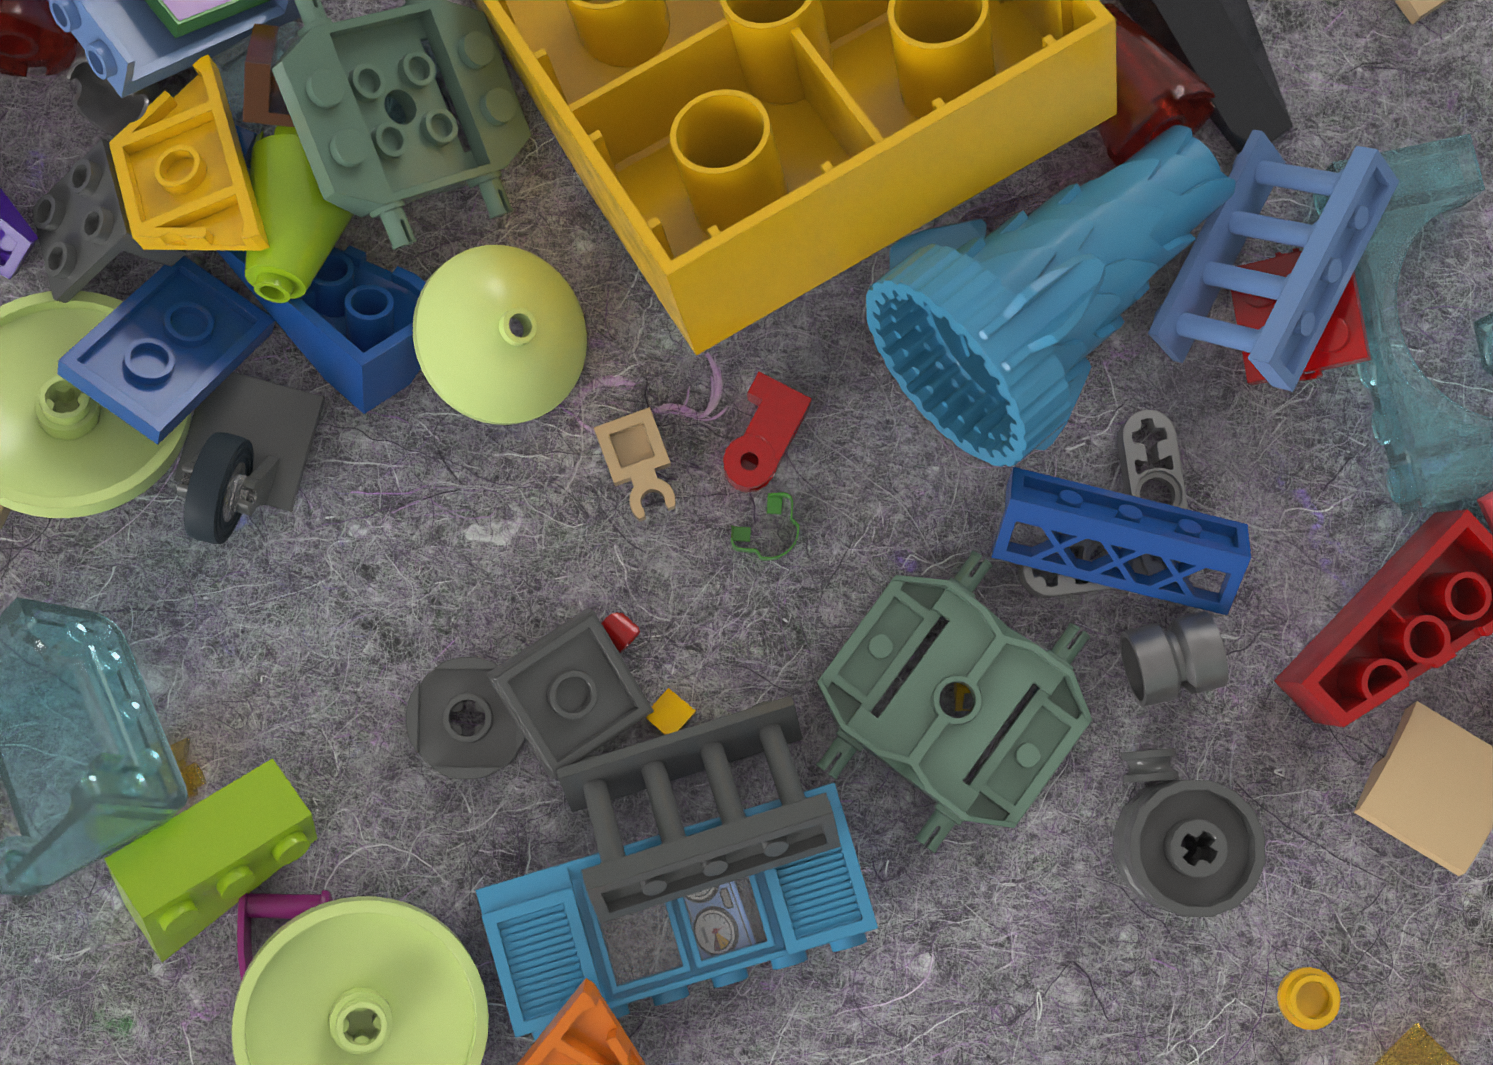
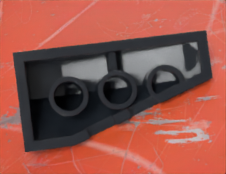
M1118 0L1238 154L1244 148L1252 130L1263 131L1272 143L1291 129L1293 125L1247 0Z

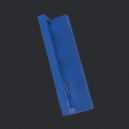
M1013 467L1006 486L1005 510L992 547L991 558L1228 615L1251 560L1248 524ZM1016 522L1041 527L1049 540L1033 547L1010 542ZM1084 539L1101 542L1108 554L1093 561L1076 558L1069 546ZM1147 553L1161 557L1168 568L1148 576L1134 572L1128 561ZM1205 568L1226 573L1219 593L1193 587L1187 576Z

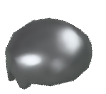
M82 48L71 63L72 67L69 68L66 75L68 80L71 81L76 78L78 88L73 101L75 109L95 127L114 136L121 132L129 123L140 119L146 112L147 107L159 96L158 82L121 98L107 79L102 80L93 72L87 61L84 48Z

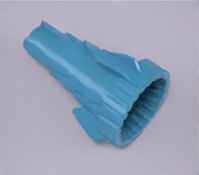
M1173 125L1151 140L1123 164L1097 179L1089 180L1080 187L1078 183L1067 186L1045 201L1028 216L1024 210L1016 213L987 237V224L983 219L978 218L922 230L905 237L895 243L889 251V271L870 285L866 294L867 323L870 332L873 334L876 348L882 355L891 375L899 383L902 391L912 400L921 414L931 421L936 429L946 438L951 439L966 453L994 466L1003 467L1005 464L1009 467L1014 466L1034 449L1045 451L1054 443L1066 426L1092 366L1086 356L1124 324L1125 321L1120 315L1150 289L1149 279L1196 240L1190 232L1233 196L1236 180L1229 178L1221 172L1215 156L1207 146L1193 137L1191 128Z

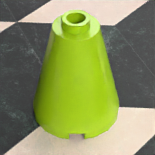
M276 126L273 135L264 137V131L258 134L251 150L250 180L270 247L262 251H246L245 278L260 297L271 302L285 303L290 299L300 298L306 293L354 214L323 199L295 127Z

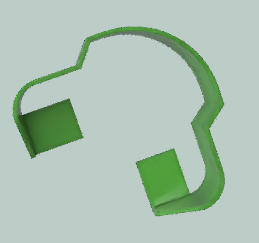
M785 492L768 493L767 514H781L782 497L790 501V522L797 527L795 542L786 552L774 557H762L757 549L739 548L733 541L750 542L751 527L732 525L731 545L733 549L738 552L756 553L761 561H773L786 556L795 546L799 535V524L792 518V497Z

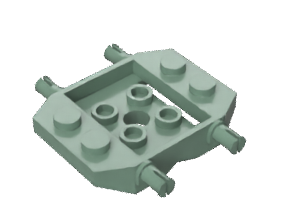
M294 0L304 27L297 31L299 38L289 46L273 66L272 72L324 200L360 218L370 215L373 219L380 216L392 244V250H397L417 242L403 207L409 202L431 194L448 192L464 186H469L470 189L479 187L490 219L498 218L514 211L500 179L502 177L501 170L509 165L532 134L484 12L447 0H405L406 3L398 8L332 22V19L327 17L321 0ZM421 41H429L470 145V151L464 152L457 135V121L452 113L447 110L435 79V65L432 59L425 54ZM385 97L393 98L401 104L406 116L405 124L396 123L388 116L384 106Z
M971 551L970 556L954 578L950 577L948 580L895 575L816 682L838 731L836 732V739L815 765L825 771L836 755L840 753L839 758L827 773L837 780L856 751L861 752L864 748L936 802L934 806L935 811L917 836L915 835L914 839L924 845L938 826L934 835L925 845L934 854L955 824L960 826L963 821L1015 828L1092 721L1074 671H1072L1074 667L1070 665L1091 637L1085 631L1079 632L1072 644L1067 648L1080 630V627L1069 623L1053 648L1045 651L1031 640L1009 628L987 607L974 599L975 594H973V591L989 569L993 567L985 559L970 577V572L982 557V555L975 551ZM941 616L948 620V623L879 717L874 716L870 713L938 619ZM949 683H960L971 692L973 704L970 712L964 717H950L941 708L939 703L942 689ZM1032 684H1035L1037 688L970 781L967 784L964 783L963 780Z

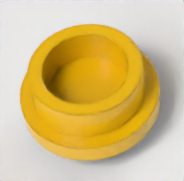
M1300 967L1290 971L1282 979L1278 988L1277 1001L1282 1015L1291 1024L1306 1030H1317L1327 1026L1334 1020L1340 1008L1341 996L1336 982L1329 974L1314 967Z

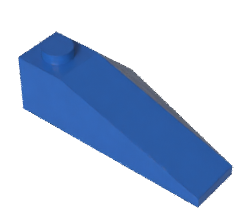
M350 245L344 251L334 247L302 297L290 299L285 303H276L256 294L254 287L246 280V251L216 250L320 375L363 414L409 386L421 369L414 348L413 317L417 300L426 282L415 273L399 266L391 272L370 263L366 259V252Z

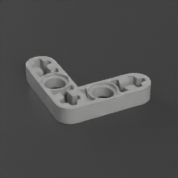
M1145 409L1136 412L1121 425L1117 436L1125 494L1140 498V490L1143 484L1149 480H1158L1169 488L1171 493L1170 505L1188 509L1177 436L1172 421L1165 414L1157 410ZM1142 423L1147 424V429L1150 433H1159L1161 440L1151 447L1152 462L1156 464L1164 460L1167 469L1152 468L1141 474L1136 473L1135 465L1142 466L1148 462L1144 444L1134 443L1132 440V435L1141 430ZM1084 539L1069 546V548L1079 550V559L1090 561L1093 551L1097 547L1103 546V544L1098 541ZM1147 553L1128 561L1134 572L1148 576L1165 569L1162 561H1152L1151 554ZM1019 565V578L1022 586L1030 594L1038 598H1055L1117 589L1082 580L1084 584H1075V578L1058 575L1053 578V587L1046 586L1044 577H1034L1031 567Z

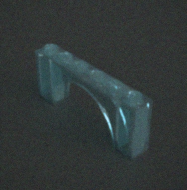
M1471 134L1380 152L1399 180V183L1355 268L1371 355L1370 361L1357 363V371L1363 386L1370 388L1375 407L1371 418L1372 429L1377 442L1385 446L1390 466L1386 473L1387 487L1392 500L1400 504L1402 516L1477 500L1493 491V418L1480 415L1455 403L1428 380L1412 358L1405 343L1397 309V289L1401 267L1406 253L1419 231L1430 219L1449 210L1465 206L1485 191ZM1349 159L1333 162L1325 171L1339 173L1345 168ZM1313 193L1315 208L1320 217L1330 196Z

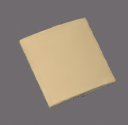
M1416 701L1405 709L1386 756L1373 765L1354 813L1457 876H1461L1466 873L1493 828V746Z

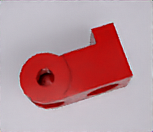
M758 371L747 392V400L759 407L744 435L730 443L723 457L724 475L729 484L735 489L746 493L757 492L765 488L772 480L812 402V398Z

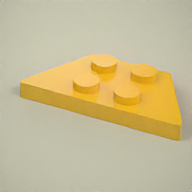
M208 54L199 58L192 65L198 75L176 96L172 97L167 91H164L147 107L146 112L140 119L129 123L109 142L131 234L144 250L262 251L270 247L219 68Z

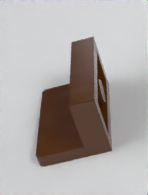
M254 23L245 59L243 122L295 127L272 72L273 66L277 63L279 26Z

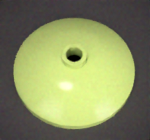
M484 245L465 250L443 263L431 275L421 290L416 303L413 317V341L421 370L434 391L447 404L465 416L495 425H512L533 420L557 407L569 395L580 377L587 350L586 324L581 306L572 288L562 275L549 263L531 252L506 245ZM510 318H515L521 322L523 326L522 337H517L510 331Z

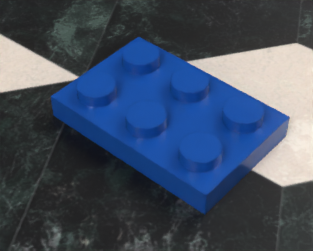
M183 256L172 267L163 265L58 360L57 374L158 445L273 333L275 320L186 256Z

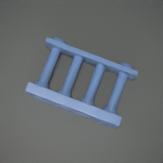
M1252 130L1244 148L1236 156L1229 178L1236 180L1233 196L1206 219L1163 304L1158 307L1148 334L1173 361L1183 363L1195 339L1249 352V361L1272 387L1293 392L1399 180L1378 149L1356 146L1345 168L1337 173L1285 164L1286 162L1265 133L1260 130ZM1273 186L1330 196L1318 221L1313 225L1259 215ZM1247 237L1304 248L1292 272L1286 277L1233 266ZM1221 288L1277 300L1265 325L1259 330L1207 317Z

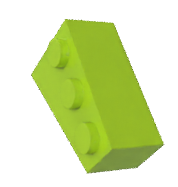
M272 758L106 857L104 861L126 908L163 963L237 904L241 896L246 893L249 894L284 865L290 864L304 855L310 845L318 838L312 813Z

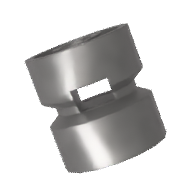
M1207 611L1174 618L1172 625L1168 627L1167 631H1164L1157 623L1121 632L1120 651L1130 689L1141 707L1177 699L1180 687H1183L1192 695L1227 686L1229 673L1225 648L1217 625Z

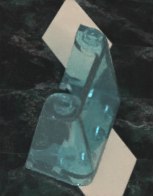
M17 597L0 615V775L22 836L6 837L0 842V895H37L166 824L187 804L188 793L185 782L129 643L122 630L112 620L94 611Z

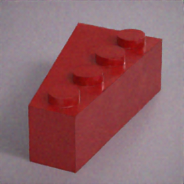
M1468 509L1434 512L1275 678L1274 682L1314 723L1345 727L1409 687L1410 681L1431 668H1439L1457 656L1456 652L1482 636L1491 635L1493 633V535Z

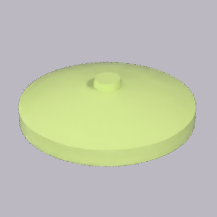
M47 291L18 298L0 306L1 506L16 512L46 518H74L102 513L123 505L144 493L168 471L179 455L189 431L192 412L157 445L57 374L58 360L123 301L99 293L79 291L69 302L63 303L54 300L52 292Z
M376 896L341 898L320 904L297 915L280 927L256 953L244 974L236 996L232 1020L234 1059L236 1065H481L488 1037L489 1015L487 998L479 971L468 950L460 939L436 917L411 904L390 898Z

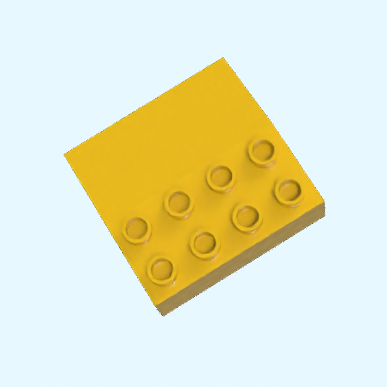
M472 0L476 8L485 13L493 36L586 189L696 356L1117 114L1116 19L1099 0Z

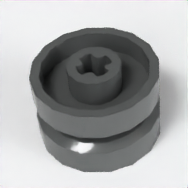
M1163 780L1141 789L1122 808L1113 830V858L1123 882L1141 901L1184 917H1214L1236 908L1256 888L1265 865V834L1255 811L1236 791L1211 780ZM1188 836L1192 841L1193 848L1191 853L1183 858L1188 850L1181 847L1183 838Z

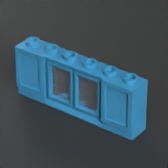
M831 782L804 791L806 798L826 792L834 814L841 847L610 921L599 922L586 892L581 872L583 869L601 863L599 852L476 889L482 913L481 916L515 1038L532 1033L535 1042L585 978L596 985L615 1017L620 1018L630 1013L628 1003L652 997L654 1006H659L689 996L687 985L711 978L714 988L723 987L749 978L746 967L771 961L773 970H777L808 960L806 950L830 943L832 952H837L866 943L865 932L878 929V925L835 783ZM780 798L744 809L746 817L781 807L782 804ZM720 816L684 827L686 836L721 826ZM657 834L623 845L627 856L661 845L662 842L660 835Z

